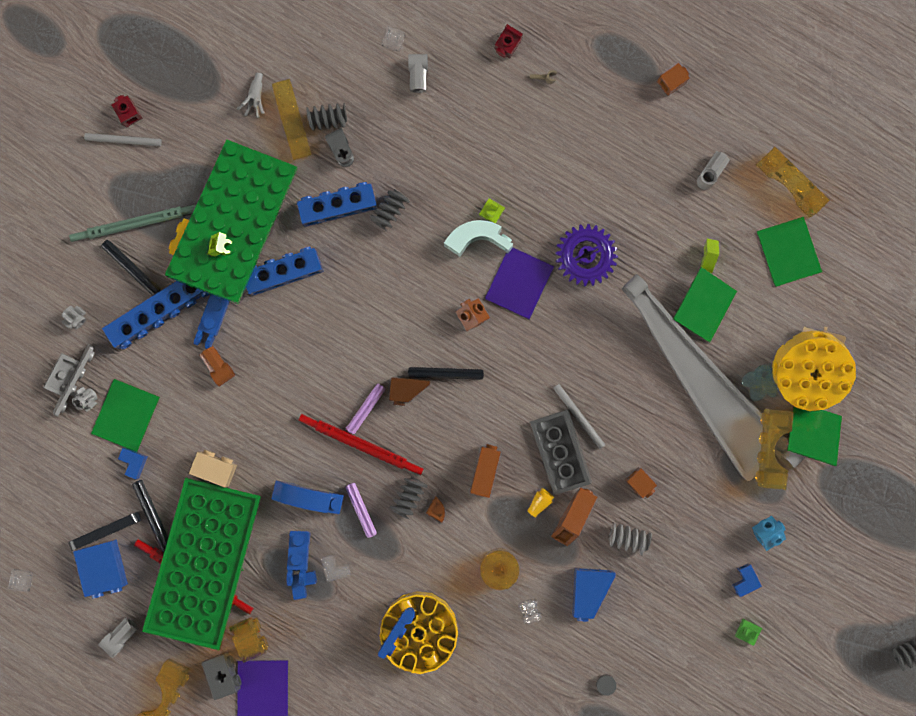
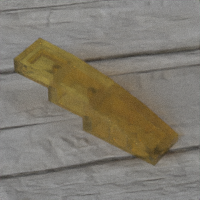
M286 79L272 83L293 160L312 155L291 80Z

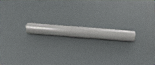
M85 133L84 135L85 141L159 147L162 145V140L155 138Z
M560 384L556 385L553 389L599 449L604 447L605 443Z

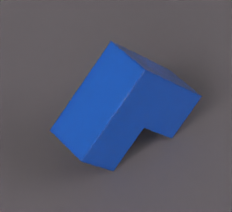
M122 448L118 460L129 463L125 472L126 476L139 479L148 456L128 448Z
M747 563L737 568L742 580L732 586L739 597L762 587L751 564Z
M315 570L306 572L304 586H299V573L294 574L291 586L293 599L297 600L307 597L306 585L317 583Z

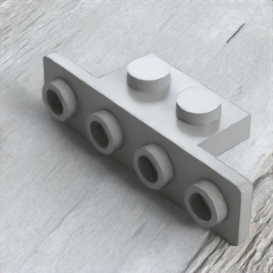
M89 344L80 360L61 353L43 386L45 389L61 395L53 410V414L57 417L65 411L68 404L66 403L68 396H72L75 392L77 379L83 377L86 370L84 368L86 362H90L94 356V348Z

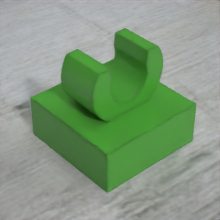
M742 619L735 637L754 646L762 628Z

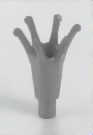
M255 73V78L251 83L245 100L237 107V110H240L248 103L244 113L245 116H248L252 105L256 109L257 118H260L259 108L261 114L265 113L261 104L263 77L261 73Z

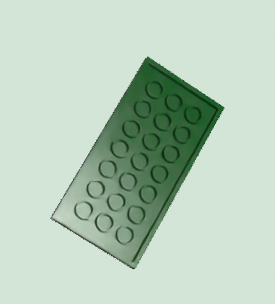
M226 139L166 270L165 276L239 304L298 170L297 166ZM218 232L226 234V239L231 240L232 244H224V248L229 250L230 254L208 255L212 235Z
M185 478L142 632L215 650L221 649L261 496Z

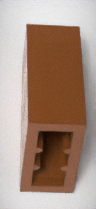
M486 444V447H481L470 493L490 498L501 451H497V446Z
M580 487L574 494L551 537L566 546L570 545L580 535L597 496L592 491Z

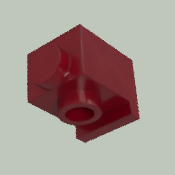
M507 24L495 43L494 49L496 53L501 57H508L510 59L521 43L523 34ZM507 39L511 43L507 44L504 40Z
M128 95L116 97L114 99L115 103L111 104L120 122L126 128L143 119Z

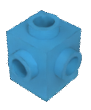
M773 516L761 520L759 524L752 527L756 539L766 551L786 540L784 525L780 520L776 521Z

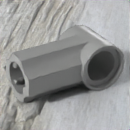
M409 54L410 92H426L428 54Z
M718 151L714 153L697 178L699 188L708 190L715 184L730 161L727 155ZM703 176H708L711 182H706Z
M126 617L113 632H110L101 640L98 646L111 658H114L123 649L127 640L139 628L133 620Z

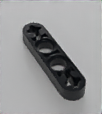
M135 512L69 541V547L71 551L77 550L142 521L138 512Z

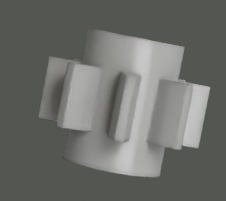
M69 306L61 315L64 318L62 323L67 328L72 329L74 327L78 329L86 321V318L83 317L86 312L81 307L76 306L74 308Z
M81 387L72 394L74 396L72 403L78 410L84 409L87 412L97 405L95 402L97 395L90 388L85 390L84 387Z

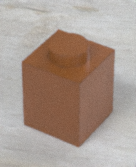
M678 63L663 73L657 82L667 96L684 86L690 77L687 69Z
M639 467L624 480L640 498H649L655 492L654 488L657 486L644 470Z

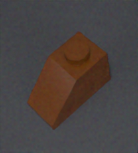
M391 377L389 401H394L393 405L405 406V402H411L428 388L430 381Z

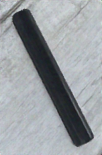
M105 240L102 243L101 248L152 296L161 291L111 241Z
M409 367L408 376L412 378L482 380L484 378V371L482 369Z
M142 480L136 481L132 484L133 489L161 551L165 552L168 535Z

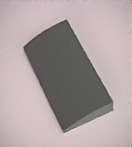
M567 409L530 421L553 494L556 495L591 484L592 480L569 410Z

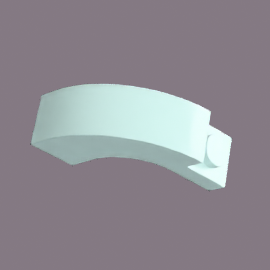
M476 220L457 227L445 240L444 247L460 257L465 249L477 240L490 241L507 253L513 248V243L505 234L499 235L502 227L498 224Z

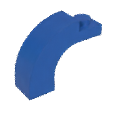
M276 480L271 499L307 510L340 514L344 495Z

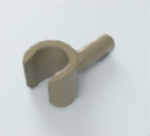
M551 70L547 74L542 75L530 74V79H542L548 84H553L556 79H551L549 75H556L557 72Z

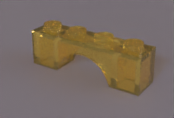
M776 147L771 149L756 164L768 178L777 180L791 192L796 200V205L809 218L817 214L830 201Z
M764 409V413L761 415L763 430L759 435L761 451L758 452L757 456L759 471L756 472L755 477L756 482H758L757 486L783 490L787 488L788 470L777 462L775 445L782 435L792 431L794 413L792 411Z
M170 658L166 660L155 679L162 691V700L159 707L152 711H141L137 716H169L171 704H175L180 696V693H178L180 687H184L189 679L187 675L189 668Z

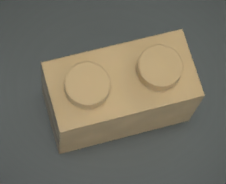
M204 449V452H197L189 474L222 487H229L237 465L233 464V460L222 456L220 459L215 457L214 452Z

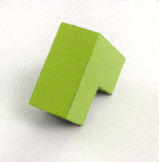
M707 238L700 267L713 273L719 257V241Z

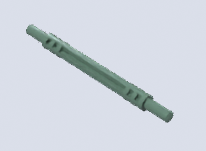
M197 204L182 208L178 206L135 218L87 228V231L70 234L69 238L71 242L86 238L94 239L150 224L182 218L183 215L193 213Z

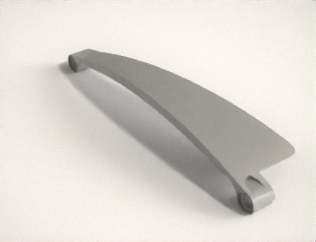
M639 275L633 276L622 287L623 292L638 308L658 346L700 415L745 480H752L775 456L791 470L806 458L805 456L787 451L789 440L703 353L651 294L647 283Z

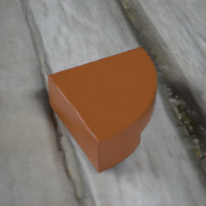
M435 496L426 514L442 523L445 517V508L441 500Z

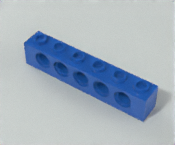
M175 281L103 327L102 330L114 348L123 350L131 346L132 341L136 338L141 339L145 337L150 329L161 327L164 324V320L169 317L174 318L181 313L180 310L185 307H192L197 303V299L200 297L205 298L210 294L196 289L194 293H190L189 285ZM179 294L181 299L177 304H174L173 297ZM163 304L164 311L158 314L157 307ZM147 315L148 321L142 325L141 318ZM130 325L132 331L129 335H126L125 328Z

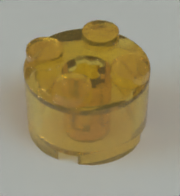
M496 548L490 550L483 556L480 562L482 580L492 589H509L519 576L517 559L506 549ZM501 564L504 571L497 573L495 567H499Z
M249 617L229 626L230 632L234 631L235 636L232 639L240 658L243 657V663L266 654V650H268L269 645L265 635H260L261 625L257 617L254 619Z

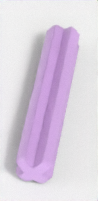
M376 384L346 427L348 432L351 434L356 433L384 393L385 387Z
M351 483L346 486V491L367 538L373 537L377 534L356 484Z

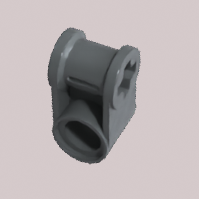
M342 128L325 135V139L339 165L342 167L352 165L354 156ZM343 154H346V159H343Z

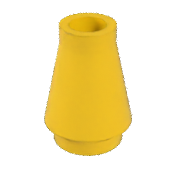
M541 488L540 491L536 492L527 510L528 513L536 518L538 514L553 503L554 496L544 488Z

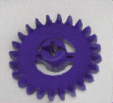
M580 224L579 230L572 227V234L566 231L565 235L567 238H560L564 244H557V248L561 249V251H557L555 255L561 256V258L557 259L556 263H562L558 270H566L563 277L570 275L569 282L575 278L576 285L583 281V286L585 287L588 281H590L591 286H594L595 279L601 284V276L608 279L606 272L613 273V269L610 266L617 265L613 259H617L618 255L613 254V252L617 251L618 248L611 246L615 241L608 240L610 234L603 235L604 229L598 232L597 225L592 230L590 224H587L586 229ZM587 241L596 245L594 248L591 246L582 247L577 256L573 258V250L579 243ZM584 252L591 254L588 259L581 258ZM596 254H601L599 263L593 268L585 269L577 265L578 263L589 265L595 259Z

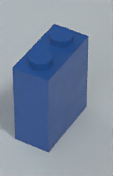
M117 540L73 552L84 597L98 598L104 596L103 592L110 591L111 594L120 592L123 586L128 585Z

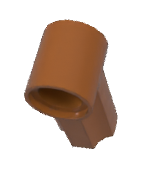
M214 346L207 348L199 355L209 369L210 376L219 387L236 376L227 362H224Z

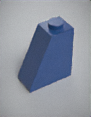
M575 568L572 615L574 618H577V621L587 622L589 619H594L615 578L616 573L613 570Z

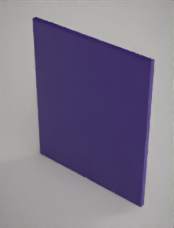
M512 248L509 253L506 252L485 299L530 319L554 266Z
M288 660L238 661L241 689L237 691V716H288Z

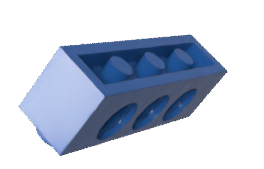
M367 182L358 183L356 187L350 189L349 187H342L338 189V192L330 193V191L322 192L318 197L314 198L306 196L297 202L301 222L304 227L378 209L371 183L367 184ZM359 195L361 198L359 202L352 203L351 197ZM335 200H341L342 204L340 207L335 208L332 206ZM317 204L323 205L321 212L314 211V207Z
M305 247L300 250V253L294 255L293 253H288L277 261L270 259L265 261L262 266L257 267L255 265L246 286L248 294L255 296L324 272L317 250ZM304 260L305 266L297 269V261ZM281 266L287 267L284 275L278 274V269ZM263 272H268L269 274L266 281L260 280V275Z

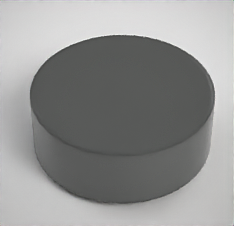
M605 674L597 679L596 686L602 695L609 696L615 692L616 682L612 676Z

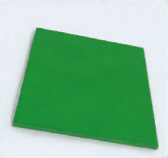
M804 217L757 231L775 287L822 272Z
M700 267L673 320L710 343L737 290Z
M114 379L91 434L138 452L160 397Z
M793 406L787 451L836 467L842 416L825 410L807 411Z

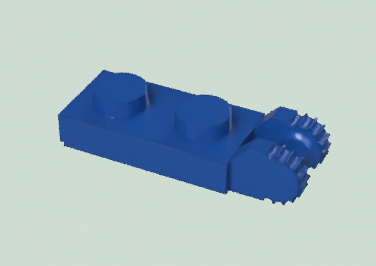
M210 294L198 326V332L194 338V345L198 346L201 343L203 334L206 332L209 333V336L205 342V348L207 349L212 346L230 301Z
M290 531L287 586H292L294 571H300L298 578L299 586H304L310 545L309 531Z
M408 607L403 611L379 649L378 656L382 659L386 655L391 656L396 648L394 645L396 639H401L407 630L405 625L412 623L415 617L413 608Z

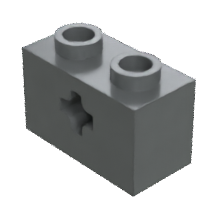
M229 652L202 662L214 700L236 693L241 689V679L234 670L235 661L229 655ZM220 673H222V674L225 673V674H226V677H224V676L221 677V676H220Z

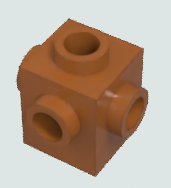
M479 298L474 301L470 299L460 304L461 308L456 311L466 331L481 325L490 318Z

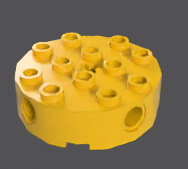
M817 330L801 332L793 336L792 339L788 340L785 345L783 344L777 350L772 363L773 379L784 399L794 407L807 411L826 410L840 403L851 391L856 379L855 361L846 346L832 334Z
M416 591L404 594L391 603L383 616L379 635L381 645H383L403 611L411 607L415 611L412 623L405 625L407 629L401 639H396L394 643L396 648L391 656H386L393 665L404 671L416 674L435 671L449 660L456 648L458 626L455 614L446 601L433 593ZM417 628L423 630L422 636L418 633L415 634Z

